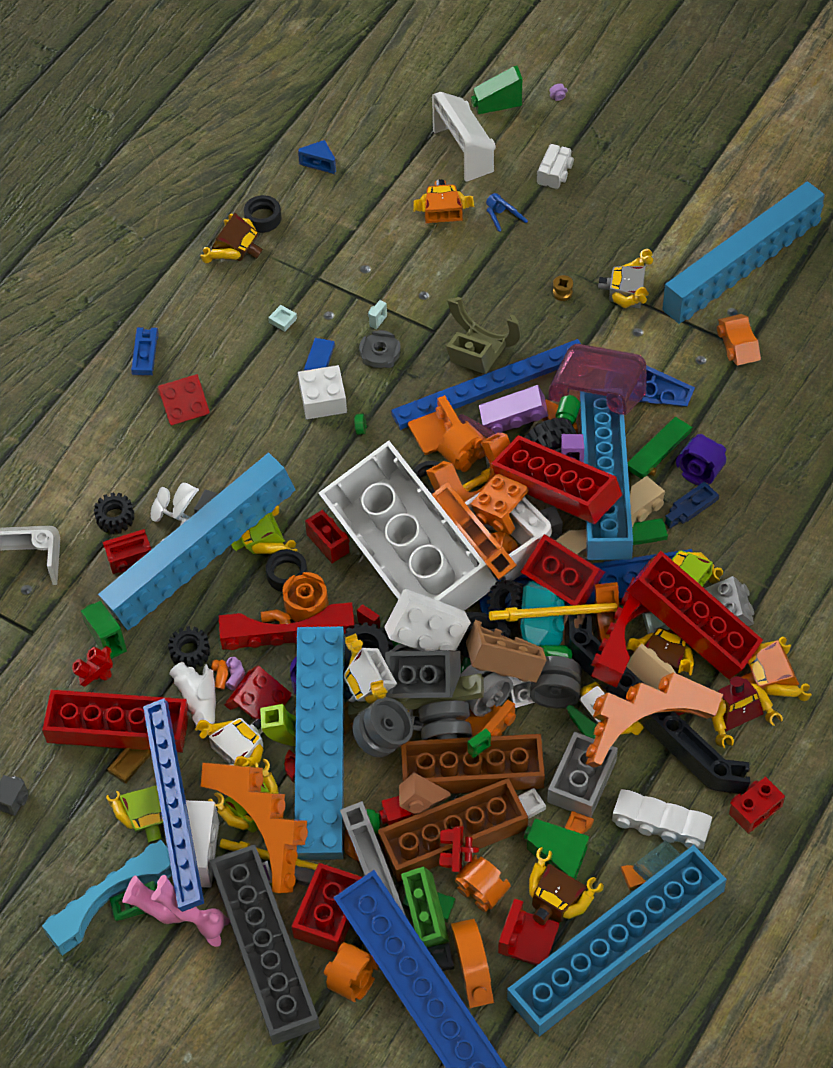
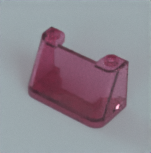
M574 344L567 350L549 387V400L560 402L563 396L569 395V389L606 396L607 406L612 412L627 415L646 395V361L638 354Z

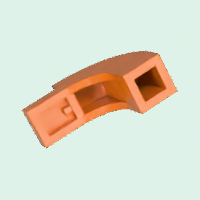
M617 582L595 584L594 604L616 603L618 609L619 591ZM616 612L595 613L598 640L601 643L604 637L607 639L610 637L606 633L611 622L615 624L617 620L613 619Z
M475 919L451 923L454 946L462 968L469 1007L473 1008L494 1003L487 959Z

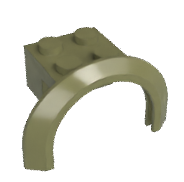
M456 297L447 300L452 316L467 331L466 335L456 332L446 346L450 361L486 374L503 349L516 345L520 340L519 322L514 315H510L511 320L507 319L509 333H492L471 319L464 308L462 298Z

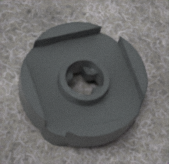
M378 330L372 332V335L362 338L359 346L363 364L376 368L393 367L394 362L398 360L401 353L399 340L397 341L395 336L388 331ZM383 347V351H377L375 349Z

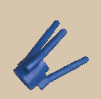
M493 193L487 198L486 204L489 206L487 212L491 215L499 232L502 229L495 213H502L505 209L509 210L523 222H528L525 217L517 212V209L507 203L498 193Z

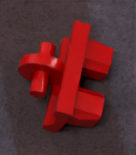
M106 646L100 650L92 647L87 653V662L77 659L72 664L73 673L79 676L80 685L86 687L93 680H98L99 678L108 680L112 676L110 670L113 668V662L110 658L111 648Z
M455 826L453 829H445L440 832V843L453 844L452 853H440L439 866L452 868V872H460L462 869L463 852H465L466 862H472V853L479 852V847L472 846L473 837H465V846H463L464 826Z

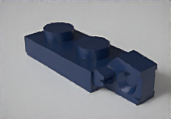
M703 482L673 503V507L669 511L670 513L665 516L666 520L664 523L669 528H672L679 522L682 524L686 521L688 522L718 501L720 495L707 483Z

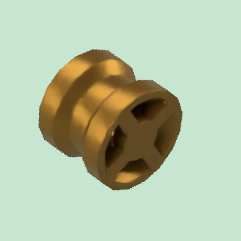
M566 275L556 277L553 281L554 298L559 301L569 300L573 295V280Z

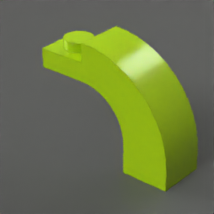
M283 704L260 708L261 729L265 735L278 743L296 746V716L290 714Z

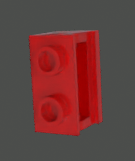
M145 529L103 542L112 574L127 571L152 550Z

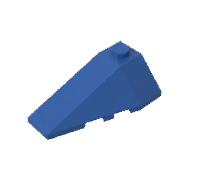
M621 353L614 358L604 385V389H622L623 400L682 407L688 406L695 389L691 385Z

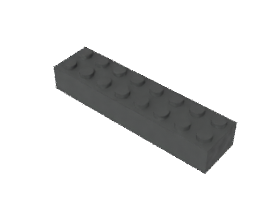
M254 844L209 860L272 1045L274 1046L320 1029L318 1016L256 845Z

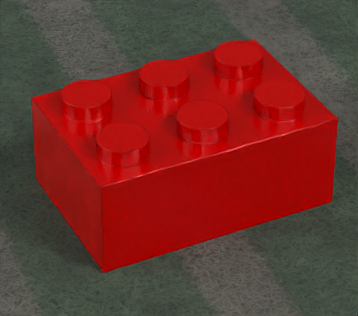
M544 534L522 568L521 573L547 588L572 606L585 605L595 589V584L599 583L605 571Z
M318 863L292 924L293 937L337 953L340 945L345 940L351 924L333 897L362 877Z

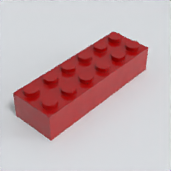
M519 435L491 463L495 475L500 474L526 485L528 488L527 495L593 524H596L622 496L616 476Z
M661 550L648 561L627 588V591L728 680L743 670L763 641L761 637Z
M51 690L42 731L47 743L150 750L143 706L165 699L169 706L176 750L183 753L190 712L187 699Z

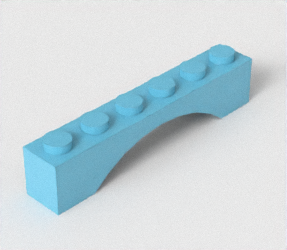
M162 840L147 846L139 856L129 859L125 866L117 872L113 871L108 874L103 882L97 886L90 887L85 895L78 900L71 901L64 910L50 916L42 925L44 932L62 956L82 942L85 931L93 916L110 900L109 898L127 890L133 876L136 875L143 884L150 881L157 883L163 875H166L167 878L172 876L168 848Z

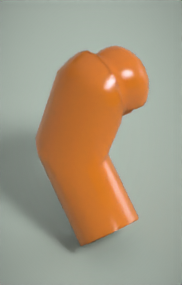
M270 610L261 612L263 623L279 621L280 624L291 623V616L283 611Z
M213 660L211 669L217 672L215 688L225 690V683L228 678L226 661Z
M345 830L344 852L353 860L359 861L348 830Z

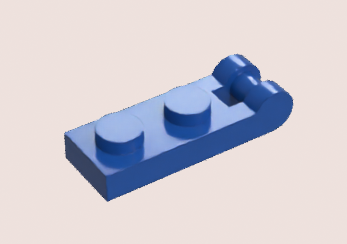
M137 327L131 368L132 375H153L159 335L158 328L147 330L143 327Z

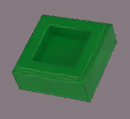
M486 728L468 741V753L472 758H475L491 746V733Z

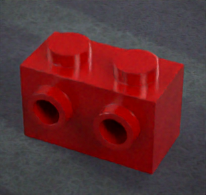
M323 509L305 520L307 536L331 563H334L350 552L349 537Z
M766 776L760 781H754L748 787L747 792L743 795H736L730 802L729 815L748 834L783 807L785 795Z

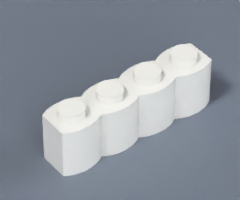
M621 789L613 811L612 821L618 827L624 829L635 828L643 835H658L669 843L681 842L687 848L695 845L697 849H704L712 817L699 811L688 810L676 804L665 803L653 797L642 796L636 792Z

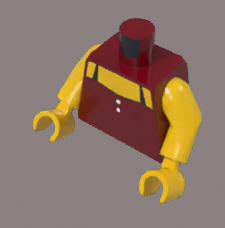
M733 677L730 680V685L717 691L723 694L716 716L711 717L715 732L718 731L716 744L720 747L725 748V739L728 745L732 746L734 744L733 737L727 735L725 731H729L763 715L765 710L767 712L765 719L771 725L775 726L772 722V718L775 715L778 720L783 721L782 715L772 709L773 704L765 690L755 683L751 684L745 678Z

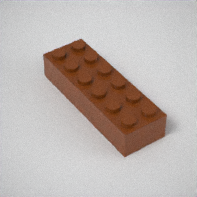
M541 734L491 736V746L475 758H472L468 753V741L471 738L408 741L401 746L403 781L413 773H416L450 793L474 792L509 778L514 790L544 788L545 774Z
M509 778L379 829V844L396 881H402V873L423 866L428 870L439 866L441 852L452 853L453 844L440 843L441 830L453 829L455 826H464L463 846H465V837H473L472 846H477L479 849L526 831L528 815Z

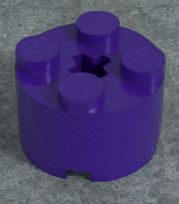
M697 434L678 455L676 466L681 468L683 471L681 475L695 485L705 482L709 485L726 464V448L722 444H717L715 441L705 437L703 434Z

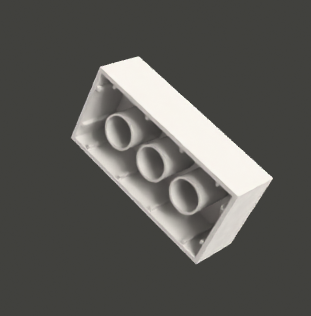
M387 441L319 492L320 496L398 600L405 588L465 611L490 592L492 586H496L495 583L497 581L486 563L390 441Z

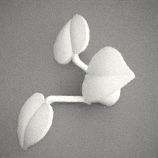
M188 483L180 484L173 499L174 508L173 513L166 509L170 502V492L167 488L161 487L152 505V521L159 522L164 513L181 521V526L190 518L183 512L199 489Z

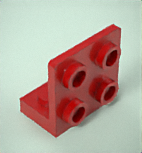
M198 374L157 386L159 397L161 396L171 426L210 413Z
M258 665L246 673L224 706L229 710L239 707L254 720H261L260 708L280 704L285 706L292 693Z
M514 898L499 939L498 953L537 966L549 957L559 929V923L549 919L545 925L537 923L533 919L534 914L523 911V901Z

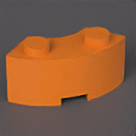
M739 314L718 319L717 332L719 337L723 338L729 361H733L738 366L761 360L759 343L751 330L747 316Z

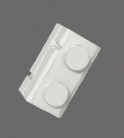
M550 144L537 171V183L543 186L548 185L555 189H558L562 182L565 183L568 175L567 169L572 168L574 158L571 157L572 150Z

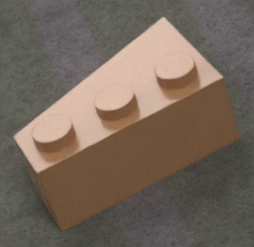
M475 620L466 640L472 667L480 671L495 672L500 676L515 677L524 682L531 681L537 683L546 662L543 648L518 637L512 640L502 636L501 630L495 628L493 632L481 627L482 622Z

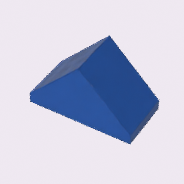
M325 140L299 148V165L332 174L336 173L335 157Z

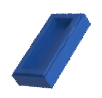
M315 338L304 371L328 367L335 347V341Z

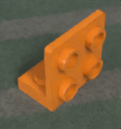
M445 395L437 398L438 407L435 408L436 412L408 422V427L424 455L438 451L439 443L442 445L445 440L443 438L445 432L454 424L460 422Z

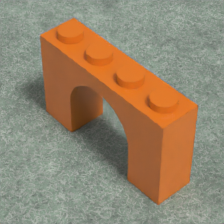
M498 432L481 441L490 465L489 478L482 488L473 492L467 491L462 486L453 463L443 461L426 470L434 491L448 482L464 502L481 492L495 476L491 463L510 444L507 434Z

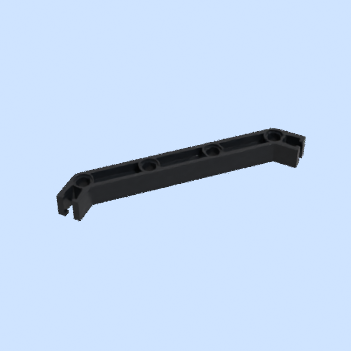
M577 614L568 615L565 623V645L571 649L572 659L579 663L581 668L591 676L595 668L591 666L596 653L600 655L602 651L598 650L601 642L592 635V617L589 614H585L582 624H579V628H575L574 619H577ZM627 667L617 688L592 677L605 691L628 701L626 695L629 688L642 682ZM674 711L654 713L638 720L645 729L709 789L744 794L750 784V777H745L750 769L749 762L724 759Z

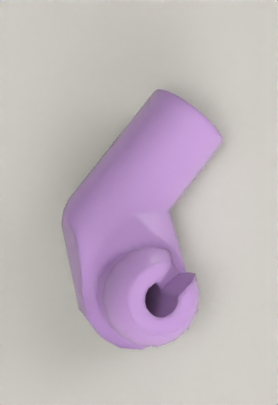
M230 657L226 661V665L231 676L225 684L228 689L235 690L245 676V671L242 663L236 657Z

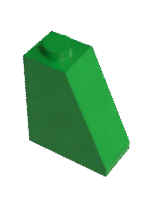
M513 66L473 88L471 104L473 108L476 107L478 115L522 106L523 78L518 66Z
M101 601L89 604L81 610L84 623L100 650L106 646L111 648V659L127 652L120 626Z
M535 818L532 826L528 825L525 831L524 839L527 840V850L537 858V850L543 847L540 854L542 859H546L549 851H551L552 858L545 862V866L547 867L548 864H551L576 880L588 848L589 836Z

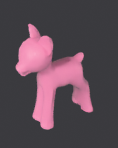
M136 875L132 877L124 894L123 903L135 905L164 924L181 923L184 921L193 922L211 946L218 947L221 945L220 933L224 926L230 923L222 911L216 908L199 910L197 907L182 912L178 909L175 888L166 875L159 878L155 891L146 887Z

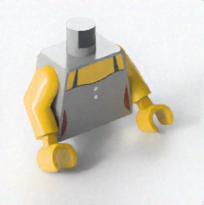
M644 249L640 253V258L628 264L613 267L611 278L599 277L598 289L610 290L609 300L623 308L630 306L641 308V303H646V296L649 295L646 288L643 287L646 267L644 263L647 265L653 263V258L651 257L653 253L649 249Z

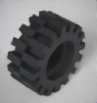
M113 492L110 497L107 494L103 495L104 500L99 498L98 503L94 505V515L99 528H103V531L106 533L110 530V534H114L115 530L118 531V534L122 533V528L126 531L128 529L127 525L132 526V520L135 519L131 500H128L126 495L122 497V493H118L115 496ZM110 510H122V513L117 517L106 516Z
M501 580V582L497 581L495 583L496 586L490 588L493 592H488V596L491 597L490 600H487V604H491L488 607V611L506 610L505 599L509 593L512 599L508 608L516 607L517 609H522L523 584L510 580Z
M186 626V631L180 628L179 634L176 631L173 633V637L169 639L168 648L174 664L184 662L187 667L192 666L196 669L197 664L201 667L203 666V661H208V656H210L209 641L207 635H204L203 630L198 632L197 627L191 630L190 626ZM187 643L198 645L197 650L192 653H183L181 647Z

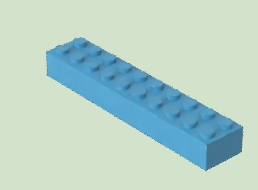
M808 181L667 282L665 284L662 310L678 324L684 320H689L699 309H704L714 298H719L725 290L732 288L741 278L747 277L756 267H761L767 259L776 256L782 248L788 247L794 239L803 236L812 226L815 227L821 220L820 216L824 206L825 194Z
M622 389L580 390L581 434L584 437V463L616 476L622 492V496L596 524L585 520L587 560L632 559L633 533Z
M268 452L98 594L127 631L136 626L148 613L154 611L166 598L171 597L179 587L189 582L197 572L204 569L216 556L221 555L234 541L239 540L247 530L257 525L259 520L268 513H271L284 499L291 496L295 488L285 468Z
M343 626L297 627L295 819L307 821L308 830L305 845H297V859L301 860L344 859V820L340 812L344 808L345 635Z
M695 845L691 846L507 989V1000L540 1037L723 893L727 879Z

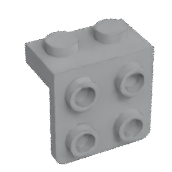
M732 576L705 588L747 626L754 624L752 617L754 610L748 601L747 596L750 594L745 584H742Z

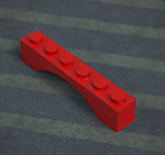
M635 577L632 578V580H631L629 586H630L631 583L634 581ZM625 592L620 603L624 607H618L613 618L617 620L616 624L611 622L606 634L610 636L609 639L604 637L598 649L602 651L601 655L596 653L591 666L595 667L591 675L592 677L616 688L630 660L625 643V627L635 617L649 612L643 604L628 592Z
M352 602L330 604L313 617L290 624L263 623L251 619L242 613L219 615L222 650L297 643V627L343 626L344 634H346L345 630L348 627L354 628Z

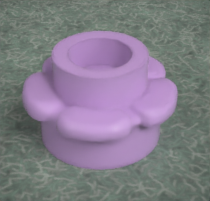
M556 84L549 90L550 97L556 101L565 98L568 90L564 88L563 84Z

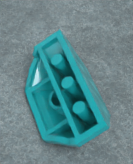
M531 580L523 587L522 609L565 606L564 600L534 580ZM564 615L521 618L520 627L523 640L537 646L560 645L563 641Z

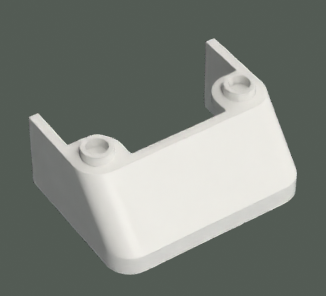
M444 92L433 94V132L438 133L449 129L464 152V180L467 182L494 172L495 143L492 138L488 137L470 110L468 101Z
M478 494L465 502V504L469 507V509L474 513L475 516L476 514L473 511L470 504L478 496ZM525 497L509 514L516 528L511 535L522 546L508 554L517 567L505 575L504 580L513 581L522 575V568L543 535L545 534L550 537L552 534L550 522ZM488 524L483 525L487 530L494 529Z
M53 526L0 528V551L48 550L47 568L52 584L57 585L60 534L58 529Z

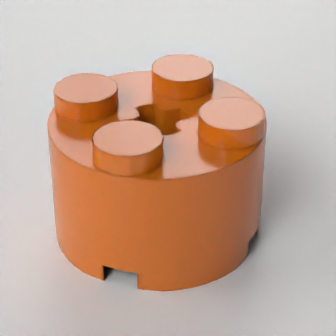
M465 421V424L458 422L450 427L443 435L445 439L443 444L439 443L438 452L448 462L453 463L457 470L467 472L477 459H481L486 455L481 445V441L486 438L468 421Z
M303 572L302 575L296 577L293 575L283 586L285 612L295 622L311 618L329 606L326 585L317 574Z
M474 855L472 862H468L455 876V882L459 885L457 890L466 898L469 896L473 897L476 900L475 904L483 912L492 909L510 889L511 885L507 879L504 882L500 879L499 875L501 872L493 864L481 856L478 859L477 855Z
M344 942L340 945L334 961L329 962L325 967L324 975L327 976V988L352 1002H356V998L361 1000L370 990L375 980L371 976L373 969L378 971L379 966L371 954Z

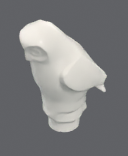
M184 662L178 663L171 669L169 674L173 677L175 686L182 693L183 699H187L188 710L192 714V719L196 726L200 720H206L210 724L215 723L216 694L213 670L209 669L206 664L203 674L199 675L193 667H187Z

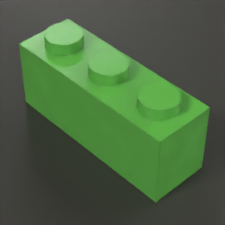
M423 866L402 873L401 876L414 928L426 948L450 942L432 872Z

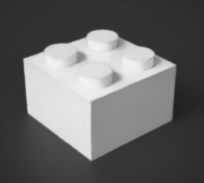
M339 365L298 372L306 419L347 413L346 397Z

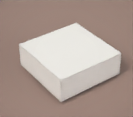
M534 788L518 796L528 815V819L546 810L545 803Z

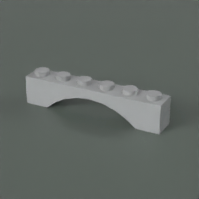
M363 801L341 809L340 812L364 874L367 875L375 870L406 916Z

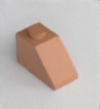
M416 773L410 775L399 785L400 807L415 815L439 806L450 797L449 791Z

